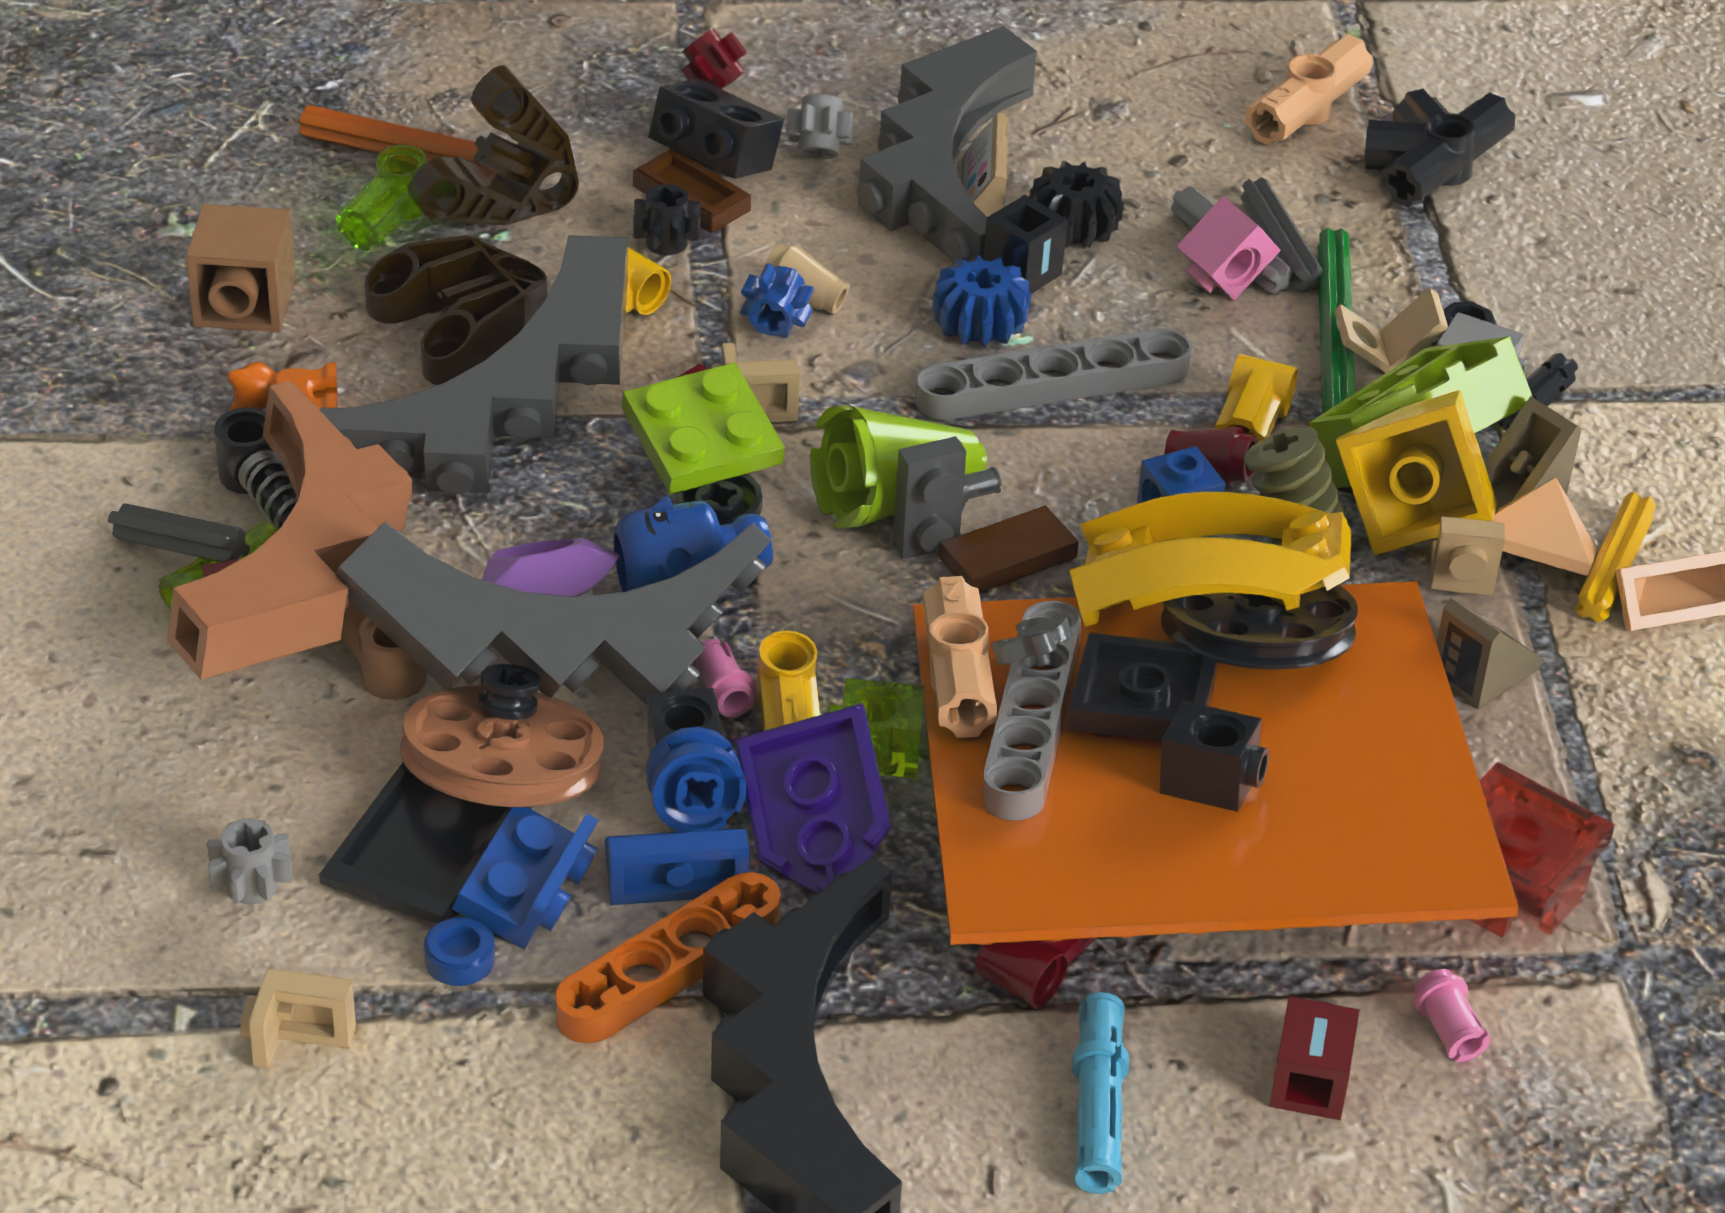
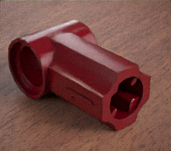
M1097 938L1064 939L1061 941L1000 942L981 945L977 954L975 969L979 975L1033 1008H1041L1058 991L1067 974L1069 964Z

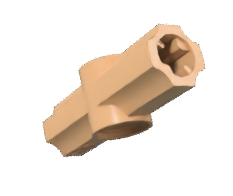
M1347 34L1341 40L1333 41L1318 54H1302L1292 58L1289 62L1287 77L1246 109L1245 123L1252 130L1254 139L1271 146L1278 140L1286 139L1302 125H1317L1327 121L1330 117L1332 102L1371 72L1373 56L1366 50L1364 41Z
M962 576L940 577L937 584L925 590L923 594L930 651V685L935 691L939 726L950 729L956 738L979 737L982 730L988 725L996 723L997 706L989 660V627L983 619L979 589L967 584Z

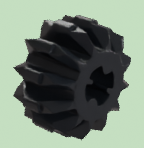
M1062 161L1059 168L1044 167L1041 177L1034 179L1033 188L1030 189V198L1068 219L1065 240L1067 248L1072 244H1082L1084 247L1090 248L1093 241L1108 242L1111 233L1118 230L1119 221L1123 218L1124 203L1122 202L1120 179L1108 176L1105 167L1094 169L1087 167L1086 161L1080 165H1071L1066 161Z

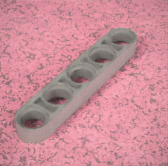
M1154 329L933 364L922 369L916 378L915 404L920 413L929 418L951 420L1172 384L1181 381L1187 376L1192 346L1190 340L1177 331ZM1164 353L1168 355H1173L1176 358L1161 359L1152 356V354ZM1111 362L1122 367L1107 368L1099 366L1097 363ZM1057 371L1062 372L1067 376L1051 377L1044 375L1041 372ZM1003 380L1011 383V385L996 386L985 381ZM947 389L952 390L956 393L951 395H939L929 392V390Z
M1043 601L1035 603L1027 608L1023 614L1022 621L1037 617L1050 619L1066 615L1073 636L1056 644L1057 648L1048 653L1051 663L1045 666L1055 669H1031L1038 666L1035 656L1011 663L984 768V807L990 814L1000 819L1018 821L1032 818L1041 812L1045 805L1081 647V614L1076 607L1065 602ZM1041 705L1047 708L1030 710L1021 708V706ZM1018 744H1029L1033 746H1038V748L1031 750H1018L1010 748V746ZM1007 785H1020L1029 789L1010 792L999 788Z

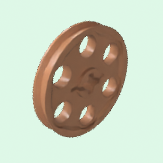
M482 685L456 687L432 693L415 702L404 716V736L401 740L400 754L405 766L425 784L459 799L503 807L551 805L583 794L596 783L600 776V758L604 749V736L599 726L591 717L577 707L543 693L537 692L534 694L537 699V712L532 717L521 720L500 719L482 712L478 707V695L485 689Z

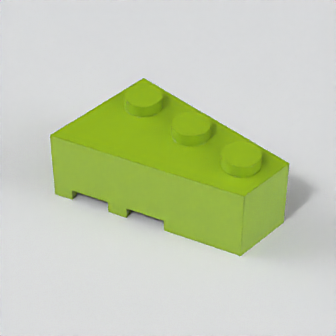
M1510 336L1424 348L1309 422L1311 428L1319 431L1318 439L1325 449V460L1331 468V480L1337 488L1351 487L1336 439L1401 407L1461 390L1474 433L1521 410L1529 397L1532 396Z

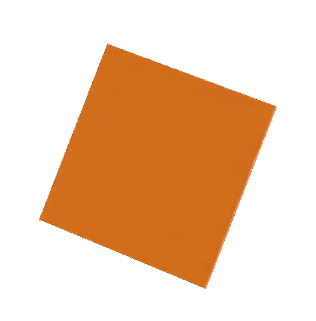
M1418 582L1341 585L1357 602L1358 616L1354 623L1356 637L1354 644L1346 653L1331 661L1303 668L1276 670L1245 668L1218 663V672L1210 707L1262 718L1260 746L1269 749V762L1265 779L1260 788H1250L1238 812L1160 794L1162 743L1157 740L1116 735L1102 737L1091 732L1067 730L1068 707L1089 632L1173 642L1167 637L1161 626V615L1165 608L1163 602L1133 610L1130 601L1100 610L1098 623L1085 627L1081 617V647L1045 805L1041 812L1034 817L1018 821L997 818L984 807V768L996 723L988 725L982 730L979 737L956 738L950 729L939 726L935 691L930 685V651L923 604L913 605V619L950 944L988 945L1000 942L1061 941L1064 939L1101 937L1129 938L1142 935L1202 934L1206 932L1242 930L1270 931L1283 928L1343 927L1346 925L1384 923L1411 924L1424 921L1484 920L1487 918L1517 917L1518 903ZM1076 597L980 601L983 619L989 627V660L997 706V717L1011 663L998 665L991 644L998 640L1017 637L1016 625L1022 621L1023 614L1027 608L1035 603L1060 601L1076 607L1080 612ZM1036 666L1032 667L1031 669L1052 670L1055 668L1048 666ZM1041 705L1021 706V708L1030 710L1047 708ZM1018 744L1010 746V748L1031 750L1038 748V746ZM1007 785L999 789L1012 792L1024 791L1029 788L1020 785Z

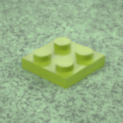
M736 362L623 391L622 410L669 495L783 464L785 446Z

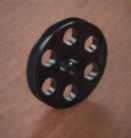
M1338 584L1328 591L1324 586L1301 594L1299 607L1288 611L1282 599L1243 593H1212L1164 601L1163 605L1165 608L1161 615V626L1167 637L1173 642L1187 644L1193 651L1197 652L1199 657L1204 658L1205 656L1216 660V662L1232 666L1276 670L1314 666L1331 661L1346 653L1355 641L1356 629L1354 623L1358 616V606L1354 597Z

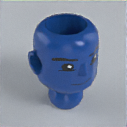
M668 496L663 497L651 508L630 512L618 521L614 530V552L620 555L615 563L622 592L675 577L717 554L752 523L771 539L767 521L758 514L749 513L737 517L731 524L720 525L716 513L706 501L699 500L673 505ZM772 541L758 557L766 565L764 569L772 564Z

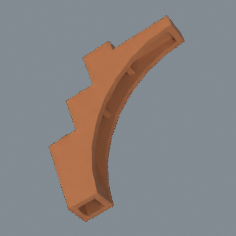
M292 381L269 386L263 438L284 464L295 491L296 505L282 527L253 553L215 574L173 589L167 641L200 680L340 641L344 614L349 605L348 587L336 575L339 566L384 522H387L397 531L404 530L408 502L412 497V478L406 470L399 466L379 444L356 449L352 442L326 418L318 406L311 402Z

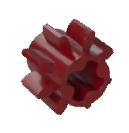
M712 28L682 51L690 62L681 69L687 80L700 79L723 90L746 72L738 60L746 55L747 51L733 32L721 38L716 29Z

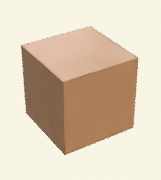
M203 204L186 255L193 326L281 332L295 283L290 210Z

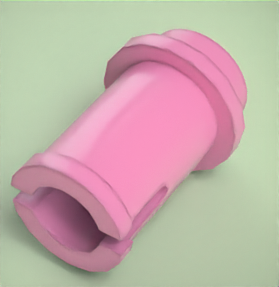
M715 638L704 641L701 644L706 649L692 665L700 672L706 688H714L719 714L725 717L743 715L752 707L755 699L756 684L752 676L746 671L740 670L727 642L724 641L720 645V640Z
M1447 969L1434 970L1420 978L1414 987L1416 994L1414 1007L1421 1016L1430 1019L1446 1048L1448 1057L1450 1059L1453 1058L1454 1062H1466L1482 1054L1490 1044V1035L1483 1029L1466 999L1468 986L1460 976L1453 975Z

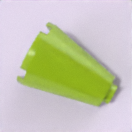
M851 405L826 408L817 420L814 429L824 430L821 447L811 448L810 451L811 482L817 505L823 515H835L838 521L831 525L837 529L857 528L895 515L899 449L957 436L966 449L965 474L986 470L987 455L983 444L968 429Z

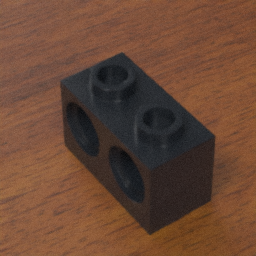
M693 79L659 87L648 138L736 179L772 170L784 118L705 81Z

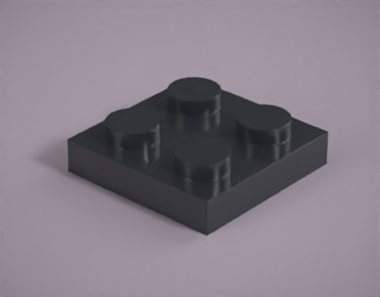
M1089 632L1068 707L1067 730L1091 732L1102 737L1116 735L1157 740L1162 743V738L1183 701L1210 707L1219 662L1205 656L1204 658L1197 656V652L1184 643Z

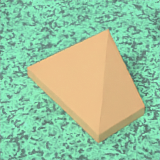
M1557 478L1496 510L1494 519L1491 521L1505 523L1503 552L1581 575H1589L1599 552Z
M1725 551L1615 570L1626 631L1725 614Z

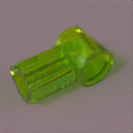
M395 145L379 153L376 158L377 174L336 215L338 231L349 240L351 246L368 252L374 245H379L402 220H412L424 215L410 198L407 191L415 173L427 162L426 155L421 149L411 145Z

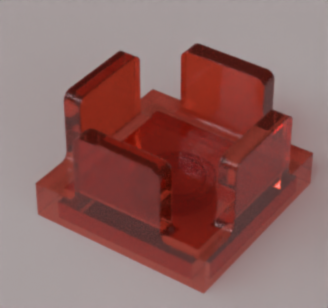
M1497 762L1482 777L1480 785L1518 907L1541 919L1539 929L1551 935L1584 898L1592 866L1595 860L1611 843L1615 824ZM1513 917L1471 921L1503 938L1511 929Z

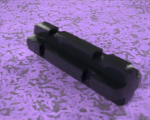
M1555 353L1550 356L1542 366L1526 378L1533 398L1549 406L1561 392L1576 381L1574 372L1578 370L1577 362L1574 359L1567 360L1562 353ZM1520 410L1497 421L1499 426H1507L1509 428Z

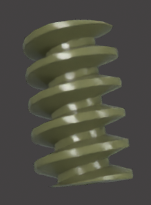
M1305 426L1287 428L1256 443L1246 452L1244 462L1249 470L1254 471L1251 482L1256 491H1260V496L1282 499L1328 513L1343 512L1345 516L1344 508L1338 500L1339 493L1337 487L1331 480V468L1325 460V449L1318 439L1319 431ZM1272 538L1271 542L1281 546L1282 539Z

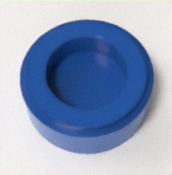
M464 917L450 918L433 926L424 940L425 966L428 973L437 981L451 986L471 985L484 979L492 971L495 964V941L491 930L480 921Z

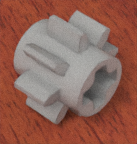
M810 94L802 98L801 109H788L786 134L789 135V142H798V153L800 155L813 159H832L839 155V144L852 145L854 119H852L851 111H842L843 101L840 98L825 94Z
M247 818L231 822L223 830L221 840L213 839L207 842L210 887L212 890L226 887L228 895L233 899V903L257 904L271 900V897L277 891L278 882L291 883L292 881L289 835L283 833L274 836L273 830L266 823V820Z

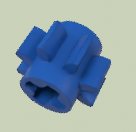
M767 263L760 277L749 274L740 292L746 298L740 313L741 315L748 316L751 325L757 332L773 336L781 335L783 338H787L793 324L805 327L813 310L807 303L814 289L812 286L805 285L804 279L795 268L791 269L785 266L773 267L770 263Z

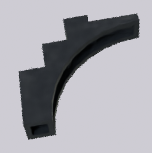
M873 856L851 872H844L836 876L826 890L801 908L797 907L789 910L783 915L776 926H772L753 912L731 929L726 928L719 931L712 937L707 946L703 948L702 996L727 1015L718 1024L715 1031L712 1032L711 1081L738 1101L721 1120L720 1169L774 1213H900L902 1181L863 1145L835 1105L818 1063L814 1036L815 1022L830 984L853 951L889 919L892 870Z

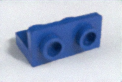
M512 807L458 894L452 909L467 918L482 922L492 932L525 950L538 926L550 932L555 926L571 897L569 893L561 890L565 880L569 879L579 884L599 849L587 842L599 820L586 813L576 832L573 833L528 807Z

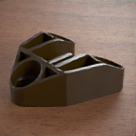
M500 65L491 69L482 77L471 96L472 105L488 124L508 134L512 140L518 142V144H515L490 132L487 138L482 135L477 138L474 144L478 151L473 157L474 161L496 171L497 174L458 156L455 158L440 156L426 162L415 173L407 190L410 198L422 213L431 220L509 225L559 210L568 205L578 191L579 179L568 134L507 66ZM552 173H561V178L556 185L546 190H539L542 181Z
M468 235L406 243L379 259L370 268L365 279L366 311L375 321L396 324L428 313L434 314L442 311V315L429 326L421 339L422 374L427 381L435 385L443 384L488 359L523 329L542 306L548 295L547 275L542 269L525 259Z

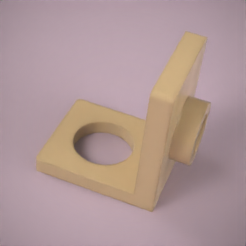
M1430 287L1381 331L1341 304L1334 310L1343 345L1385 373L1424 348H1429L1432 342L1448 328L1439 295ZM1354 329L1365 337L1370 347L1357 336Z

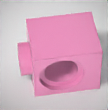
M1224 196L1218 200L1176 246L1191 262V265L1185 272L1208 293L1219 287L1234 301L1281 251L1258 224Z

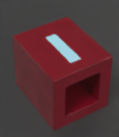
M1288 996L1269 1107L1341 1121L1360 1009Z

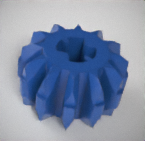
M977 255L975 261L972 262L955 259L953 267L940 270L939 279L936 281V292L933 293L932 310L935 312L934 321L942 324L943 335H959L962 345L971 341H977L986 348L989 341L993 340L1002 344H1008L1011 335L1023 333L1024 324L1027 322L1031 302L1029 281L1021 277L1019 267H1004L1001 258L993 261H984Z

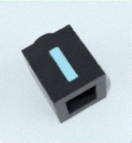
M1023 195L986 217L983 260L993 261L1001 258L1004 267H1019L1021 277L1029 281V291L1032 294L1062 275L1068 219L1027 195Z

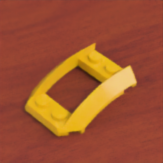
M1181 493L1138 503L1080 523L1089 545L1084 565L1069 570L1085 627L1098 623L1100 610L1130 601L1133 610H1137L1171 599L1212 593H1243L1282 599L1288 611L1299 607L1301 594L1324 586L1328 591L1349 579L1351 530L1343 512L1328 513L1282 499L1246 493ZM1229 534L1267 536L1282 539V544L1279 546L1246 539L1204 536Z

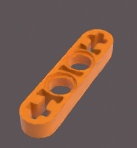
M739 873L729 877L571 974L559 984L555 993L558 1029L562 1035L572 1041L580 1043L599 1042L612 1036L703 978L704 947H688L678 939L686 933L696 931L707 933L713 937L723 929H731L753 912L772 926H776L780 920L781 912L780 888L774 880L759 873ZM636 965L653 966L661 972L657 978L644 982L632 980L624 973ZM600 1005L599 1009L593 1010L594 1008Z

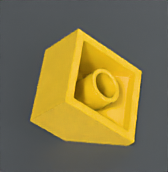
M1461 390L1401 407L1336 439L1374 556L1436 538L1438 536L1441 516L1493 521L1497 501Z

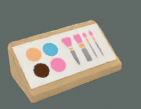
M997 113L968 147L962 157L961 183L973 203L987 217L1004 207L1008 142V117H1006V113Z

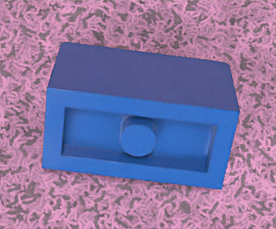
M728 828L702 832L609 836L605 839V856L611 905L693 900L729 877L749 872L747 829Z

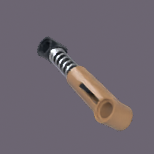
M257 408L231 410L223 414L216 421L214 427L220 482L230 491L249 494L250 498L256 502L258 509L265 515L267 522L277 532L296 505V495L284 464L263 438L266 412ZM349 600L348 608L344 614L341 638L361 665V676L365 689L373 696L387 700L409 698L418 693L426 683L427 672Z

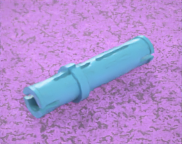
M1104 992L1089 994L1086 996V1001L1081 1000L1079 1002L1080 1042L1072 1054V1072L1078 1079L1077 1159L1074 1181L1083 1191L1094 1194L1110 1193L1114 1191V1185L1119 1187L1122 1184V1082L1129 1072V1054L1123 1047L1122 1041L1125 1006L1116 995Z

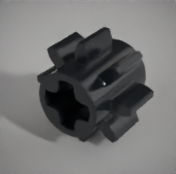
M662 184L652 187L646 193V200H634V239L646 238L647 248L659 255H675L684 251L688 245V240L698 241L700 239V201L688 202L687 192L676 185Z

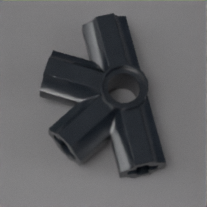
M1424 88L1407 92L1404 99L1393 108V121L1368 120L1365 169L1382 170V186L1388 190L1392 201L1409 208L1441 185L1454 186L1468 181L1472 177L1473 161L1514 131L1515 114L1507 106L1505 98L1492 93H1487L1481 99L1476 100L1456 114L1449 113L1436 97H1431Z

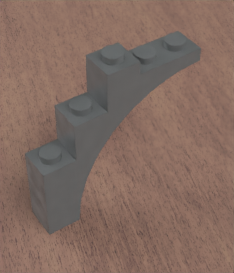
M1005 26L902 64L900 90L898 92L899 104L881 111L880 136L878 138L879 151L860 158L857 197L858 204L863 210L872 215L890 231L910 225L919 235H922L945 254L952 263L955 262V259L972 262L975 261L977 255L983 259L987 216L973 203L960 182L955 162L960 150L981 126L1002 110L1033 96L1037 51Z
M568 235L560 272L544 303L514 338L484 362L443 384L400 399L358 407L320 408V411L352 442L356 449L379 444L406 471H425L427 491H445L451 494H463L466 492L488 493L494 436H509L519 439H530L533 437L555 438L560 382L584 385H620L628 288V237Z
M384 522L339 566L336 575L348 587L349 600L444 689H451L461 678L472 685L481 676V672L498 657L490 649L493 647L510 664L523 666L536 672L540 676L539 691L553 697L563 686L574 693L599 667L600 664L591 657L593 655L648 706V693L686 690L700 675V672L692 664L706 648L697 639L724 611L716 601L730 586L741 594L761 573L766 565L758 557L772 540L752 523L717 554L675 577L626 592L572 597L522 592L474 578L425 553L387 522Z

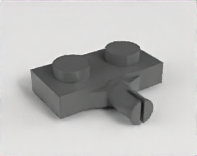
M957 436L898 450L893 546L902 560L940 551V542L960 536L961 515L968 499L1001 492V478L995 467L965 474L966 449Z

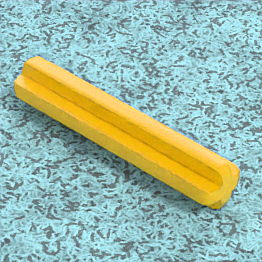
M1631 492L1624 496L1589 575L1578 595L1579 601L1576 611L1581 618L1591 617L1598 623L1609 617L1619 595L1615 570L1632 566L1652 522L1656 504L1650 496L1641 497L1637 492Z

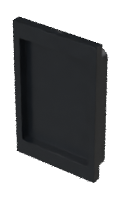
M402 762L319 873L320 884L436 924L450 918H456L459 913L453 910L452 907L458 894L512 807L480 804L445 794L419 780Z

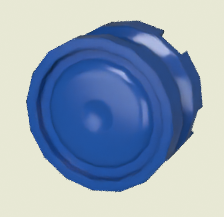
M702 727L681 728L664 736L651 750L646 763L647 786L657 814L661 821L671 829L680 833L717 831L727 826L726 820L735 811L740 813L746 799V780L730 741L717 731Z

